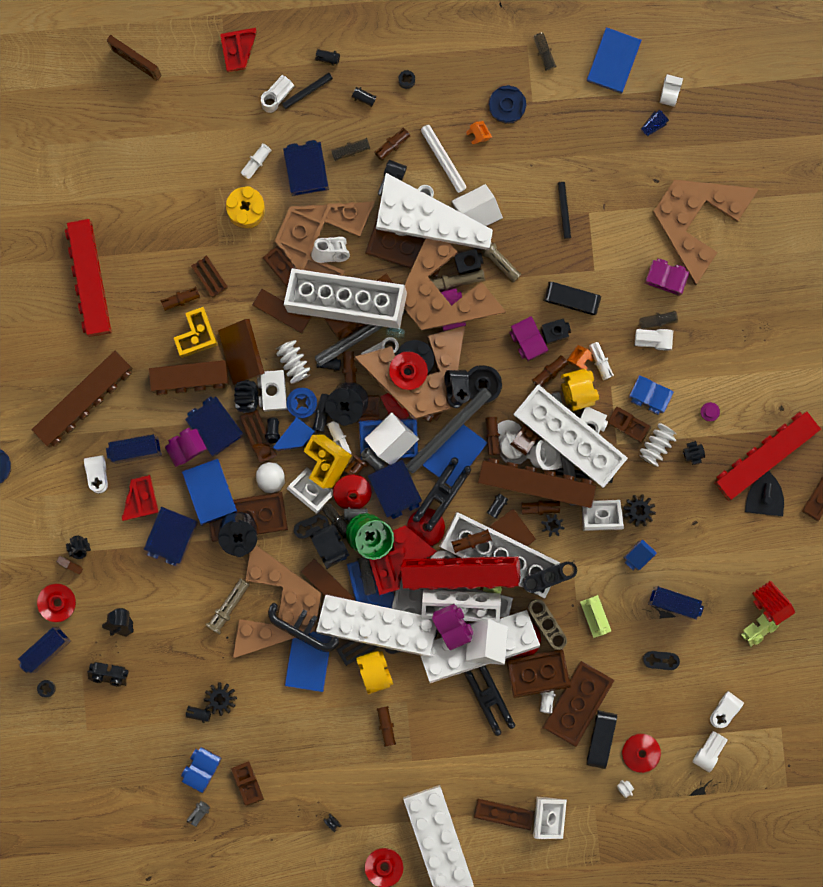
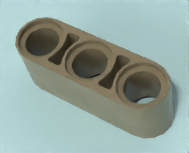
M532 600L528 605V611L552 648L563 649L567 644V638L542 600ZM536 602L542 605V611L538 614L532 611V605ZM545 619H550L553 623L552 628L549 630H545L542 626V622ZM556 635H560L563 639V643L560 646L553 644V638Z

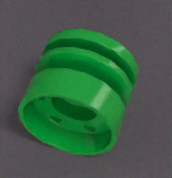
M364 513L357 515L349 522L346 529V540L349 546L363 557L375 560L384 557L392 549L394 534L391 527L373 514Z

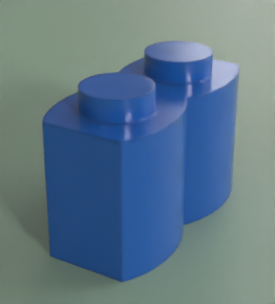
M639 375L629 398L632 399L631 402L640 407L642 404L649 407L648 411L659 415V413L663 414L674 392Z
M200 747L199 750H194L190 758L193 762L190 767H185L181 777H183V783L203 793L222 758Z

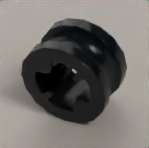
M404 70L399 74V85L402 88L410 89L415 85V75L413 72ZM403 76H406L407 78L410 76L411 83H403Z
M50 680L41 681L37 686V692L42 697H51L56 691L55 684ZM45 683H48L49 688H51V692H47V694H44L42 685L46 686Z
M331 813L327 819H323L325 824L334 833L337 827L342 826Z

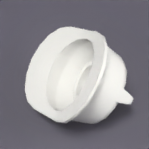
M505 420L498 424L500 456L505 462L521 464L527 459L526 456L510 445L521 427L511 420Z
M544 439L534 444L530 449V454L526 456L536 468L544 470L562 468L560 453Z

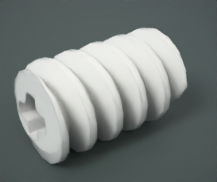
M296 340L289 341L276 348V350L280 349L276 353L277 356H283L280 362L286 363L283 367L284 370H289L287 376H294L290 380L291 384L310 376L307 375L310 367H303L307 361H300L304 355L297 354L300 347H293L297 342Z
M658 423L657 426L660 430L654 429L653 433L655 436H649L651 443L645 442L644 445L647 449L641 448L640 452L642 455H639L656 467L659 466L656 459L663 460L660 454L668 453L665 447H672L669 440L676 441L673 436L676 432L662 423Z

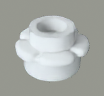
M621 780L617 785L620 793L625 798L633 796L632 791L634 788L629 781L624 782Z

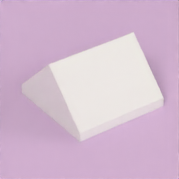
M486 184L452 200L457 211L485 226L503 218L497 201Z
M392 412L365 438V441L376 455L391 466L419 440Z
M307 467L287 487V490L318 514L332 498L333 488L323 489L309 479L312 471Z
M620 500L594 501L592 508L582 506L583 531L624 529Z
M489 619L469 623L473 629L471 642L467 643L466 662L505 665L508 626Z
M536 797L533 837L535 839H563L567 800Z

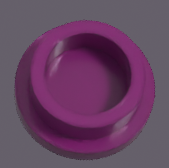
M708 402L701 408V416L706 421H715L720 415V409L715 403Z

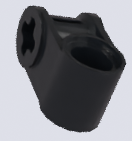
M446 370L444 374L447 402L452 408H459L470 398L469 376L466 370Z

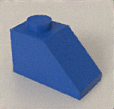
M296 417L273 448L276 451L304 448L311 436L316 432Z
M640 540L623 558L626 560L625 564L631 570L636 569L639 571L657 552L644 540Z

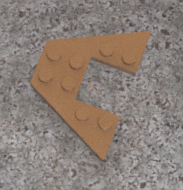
M674 180L653 213L670 239L673 248L681 258L695 285H697L718 253L686 232L701 207L707 202L738 222L759 189Z
M375 201L316 206L307 205L301 207L291 206L275 239V243L299 270L344 276L345 271L325 262H315L312 259L311 254L314 242L319 238L325 223L360 237Z
M425 239L405 283L407 297L404 309L422 331L506 313L482 282L452 306L428 278L458 254L448 242Z
M458 327L427 337L429 346L434 354V361L438 372L427 375L425 382L414 390L400 389L392 382L389 375V366L395 357L392 346L355 356L354 359L369 372L371 377L378 381V384L387 393H390L397 400V403L402 408L408 411V414L414 420L451 410L452 408L447 402L444 374L446 370H458L465 327Z
M256 545L249 555L245 581L283 587L278 618L294 626L303 609L306 610L307 616L299 630L304 632L311 618L314 615L318 617L322 593ZM239 619L233 657L236 658L296 637L277 628L273 624ZM317 621L314 624L311 632L316 631Z

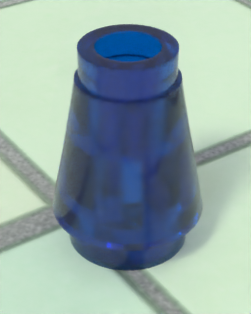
M659 109L657 112L654 111L640 129L648 137L665 127L669 119Z

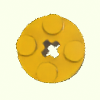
M252 187L237 188L226 200V210L229 219L234 225L241 228H253L262 221L265 214L264 200L261 194ZM242 206H249V210L246 211Z
M580 369L561 375V379L564 378L565 383L561 384L566 404H571L572 408H569L570 411L594 406L595 401L599 400L598 391L593 387L594 376L591 370Z
M377 650L356 658L368 695L393 685L388 668L384 669L388 666L382 651L378 652Z

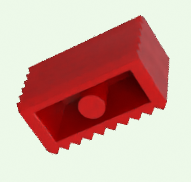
M769 581L762 587H759V590L756 589L752 593L755 598L753 603L759 611L763 610V615L767 621H773L776 626L796 613L792 603L772 581Z

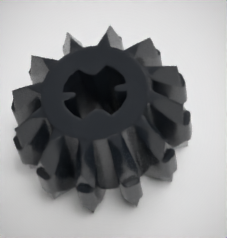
M250 380L237 382L234 389L236 409L238 412L243 413L256 411L259 399L256 383Z
M641 494L639 501L636 495L632 496L634 503L629 499L626 500L630 507L624 506L623 510L629 511V513L624 514V517L631 516L628 520L629 524L635 520V527H638L640 521L643 526H646V520L649 522L653 521L649 515H656V512L650 511V508L655 507V504L648 505L651 498H647L644 502V495ZM636 506H637L638 508L641 507V506L643 507V509H642V512L644 513L643 515H641V514L637 515V514H636V512H637V510L635 509Z
M221 682L218 683V690L214 685H211L213 693L208 690L205 692L210 698H204V702H211L206 708L209 709L213 706L212 714H215L217 709H219L220 716L224 713L223 708L227 713H230L228 705L233 708L236 706L231 700H237V696L231 697L230 695L235 690L231 689L228 692L229 684H226L224 689H222ZM219 693L222 697H225V701L222 702L223 704L216 701Z

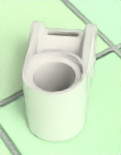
M340 236L335 238H318L314 242L311 257L318 263L346 261L350 257V253L346 249L347 241L344 237Z
M104 455L84 458L89 488L96 493L105 492L108 488ZM97 480L102 482V484L99 485V488L94 486V484L97 483Z
M727 691L710 716L711 724L716 728L726 727L739 712L744 702ZM723 715L722 720L724 722L717 724L718 719L716 716Z

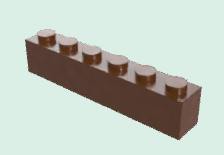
M116 350L113 351L31 430L47 447L57 446L62 441L61 437L66 432L69 434L76 428L75 423L80 419L84 420L90 414L89 410L93 406L98 407L104 401L103 397L107 393H113L118 387L117 384L121 380L125 381L132 374L131 370L133 368Z
M488 457V461L483 460L478 481L480 484L583 507H593L597 485L593 484V480L582 478V482L574 480L575 476L563 474L562 478L555 476L556 472L548 470L540 473L537 472V468L530 466L522 469L518 468V464L507 462V465L499 464L500 460Z

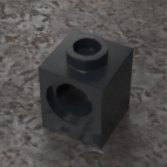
M476 249L458 253L454 256L458 275L481 270V264H484L481 253H477ZM470 257L474 259L475 263L472 266H467L464 260Z

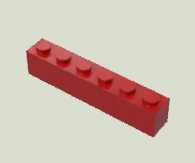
M85 219L67 223L68 228L65 229V235L71 244V247H68L70 259L73 258L74 266H71L73 277L77 278L78 283L75 284V291L77 296L80 295L81 303H78L80 314H83L84 321L81 322L83 333H86L89 337L112 333L92 221Z
M807 411L803 414L798 412L791 418L793 422L789 425L784 423L776 430L778 433L775 436L769 435L762 440L761 443L763 445L758 449L753 447L746 453L747 458L743 461L739 458L731 465L733 468L729 472L724 470L716 476L718 480L714 484L728 501L736 497L821 430Z
M519 556L404 559L401 565L403 589L409 588L410 590H417L419 588H428L430 590L438 588L456 589L458 587H466L468 589L486 587L491 589L500 586L513 588L519 586L521 579Z

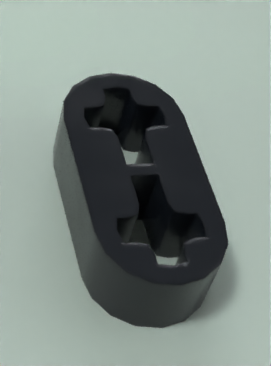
M322 514L315 515L298 522L294 526V534L300 539L308 538L310 534L320 530L319 526L312 527V524L317 523V518L325 519L324 527L329 525V520ZM300 525L303 527L310 526L311 528L305 531L306 535L304 536L301 533H297Z
M648 651L642 658L643 664L651 669L675 670L680 664L679 657L670 652ZM650 654H653V657L659 658L660 661L653 662V664L650 665V662L646 661V658L650 657ZM672 656L676 663L669 667L668 663H662L663 659H669Z

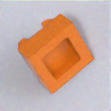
M484 121L474 122L466 132L467 135L474 133L475 139L471 141L472 144H478L492 138Z
M577 345L567 361L576 367L587 370V367L584 365L587 360L593 362L594 358L591 356L592 352L587 348Z

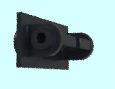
M90 663L87 674L88 679L92 682H107L116 687L127 685L126 677H128L129 670L125 669V667L112 665L111 671H107L108 664Z

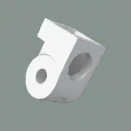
M666 75L660 98L661 104L675 107L683 78Z

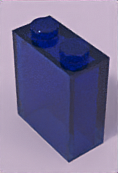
M311 140L305 142V145L298 146L297 143L287 145V148H283L292 196L329 190L321 142Z
M211 396L202 402L203 406L198 410L194 408L188 412V417L185 420L192 429H197L207 450L215 457L244 436V433L217 397L212 398Z
M155 434L109 442V447L106 448L107 458L115 464L162 456L159 437Z
M403 459L368 475L387 518L391 517L393 520L402 516V511L406 509L413 511L420 507L421 497Z
M161 507L144 550L148 551L147 555L158 559L159 556L166 558L165 562L176 566V563L182 564L199 521Z
M659 586L653 587L648 602L650 606L697 620V617H701L704 606L701 605V600Z
M52 627L18 658L21 662L19 666L26 673H37L66 647L71 640L59 627Z

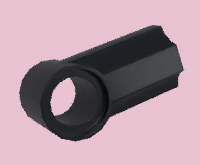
M392 160L388 161L384 171V179L378 191L379 196L382 197L386 173L402 181L407 169L406 165Z

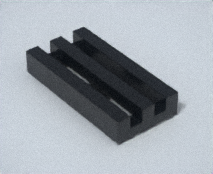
M350 641L336 650L347 666L356 661L357 657L366 655L379 646L373 645L348 661L346 659L347 656L367 644L361 643L343 654L342 650L356 643L355 641Z

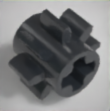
M696 441L687 443V448L683 449L686 463L691 462L692 465L702 463L701 459L705 458L703 445H697Z
M557 514L553 518L546 515L547 521H541V524L545 525L542 532L548 531L549 537L552 536V533L559 536L558 530L565 529L560 524L563 522V519H556ZM554 520L555 524L558 525V528H554L553 531H551L550 526H548V523H551Z
M79 535L70 538V543L66 544L69 557L75 559H83L87 556L86 551H91L88 539Z

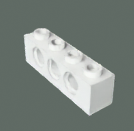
M423 589L422 619H432L434 612L455 604L457 608L460 607L462 609L464 621H482L487 619L497 623L500 621L501 593Z

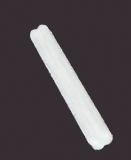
M424 126L421 132L458 193L466 189L464 181L431 126Z

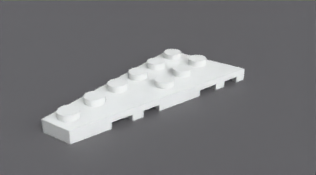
M386 173L376 229L485 250L490 249L492 229Z

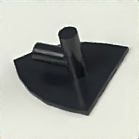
M770 471L762 475L752 485L747 496L745 512L783 517L784 496L782 488Z

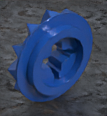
M297 388L288 395L287 408L293 416L307 418L315 412L317 398L311 390ZM308 397L305 403L309 408L307 409L303 406L298 408L299 403L295 398L303 400Z

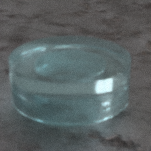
M388 327L386 335L404 338L405 330Z

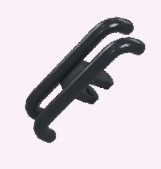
M456 457L451 459L413 516V521L418 523L433 500L440 504L426 525L427 531L433 530L471 472V467L465 466L451 488L446 486L445 482L459 462Z
M276 603L270 605L268 617L277 628L322 652H330L338 646V637H333L330 642L323 643L309 635L318 619L317 616L314 615L303 632L299 628L307 616L306 610L303 609L295 625L292 626L276 616L278 611Z
M486 665L479 667L488 686L483 691H481L472 671L464 672L493 733L496 736H500L502 733L490 709V706L497 704L507 726L510 729H514L515 723Z

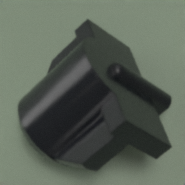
M116 608L108 613L107 622L102 624V628L110 631V636L117 633L127 637L134 632L133 621L129 616L130 613L124 608Z

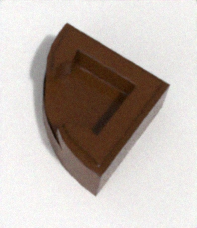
M259 443L252 445L259 463L277 457L276 451L267 444Z
M59 556L56 561L79 575L83 570L81 566L63 556Z

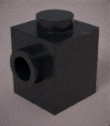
M564 318L541 325L546 345L569 338V333H571L570 325L568 322L565 323Z

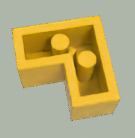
M201 307L185 313L191 331L174 337L180 357L184 358L218 346L205 308Z
M324 434L312 435L303 451L317 461L309 479L323 489L334 488L352 456Z

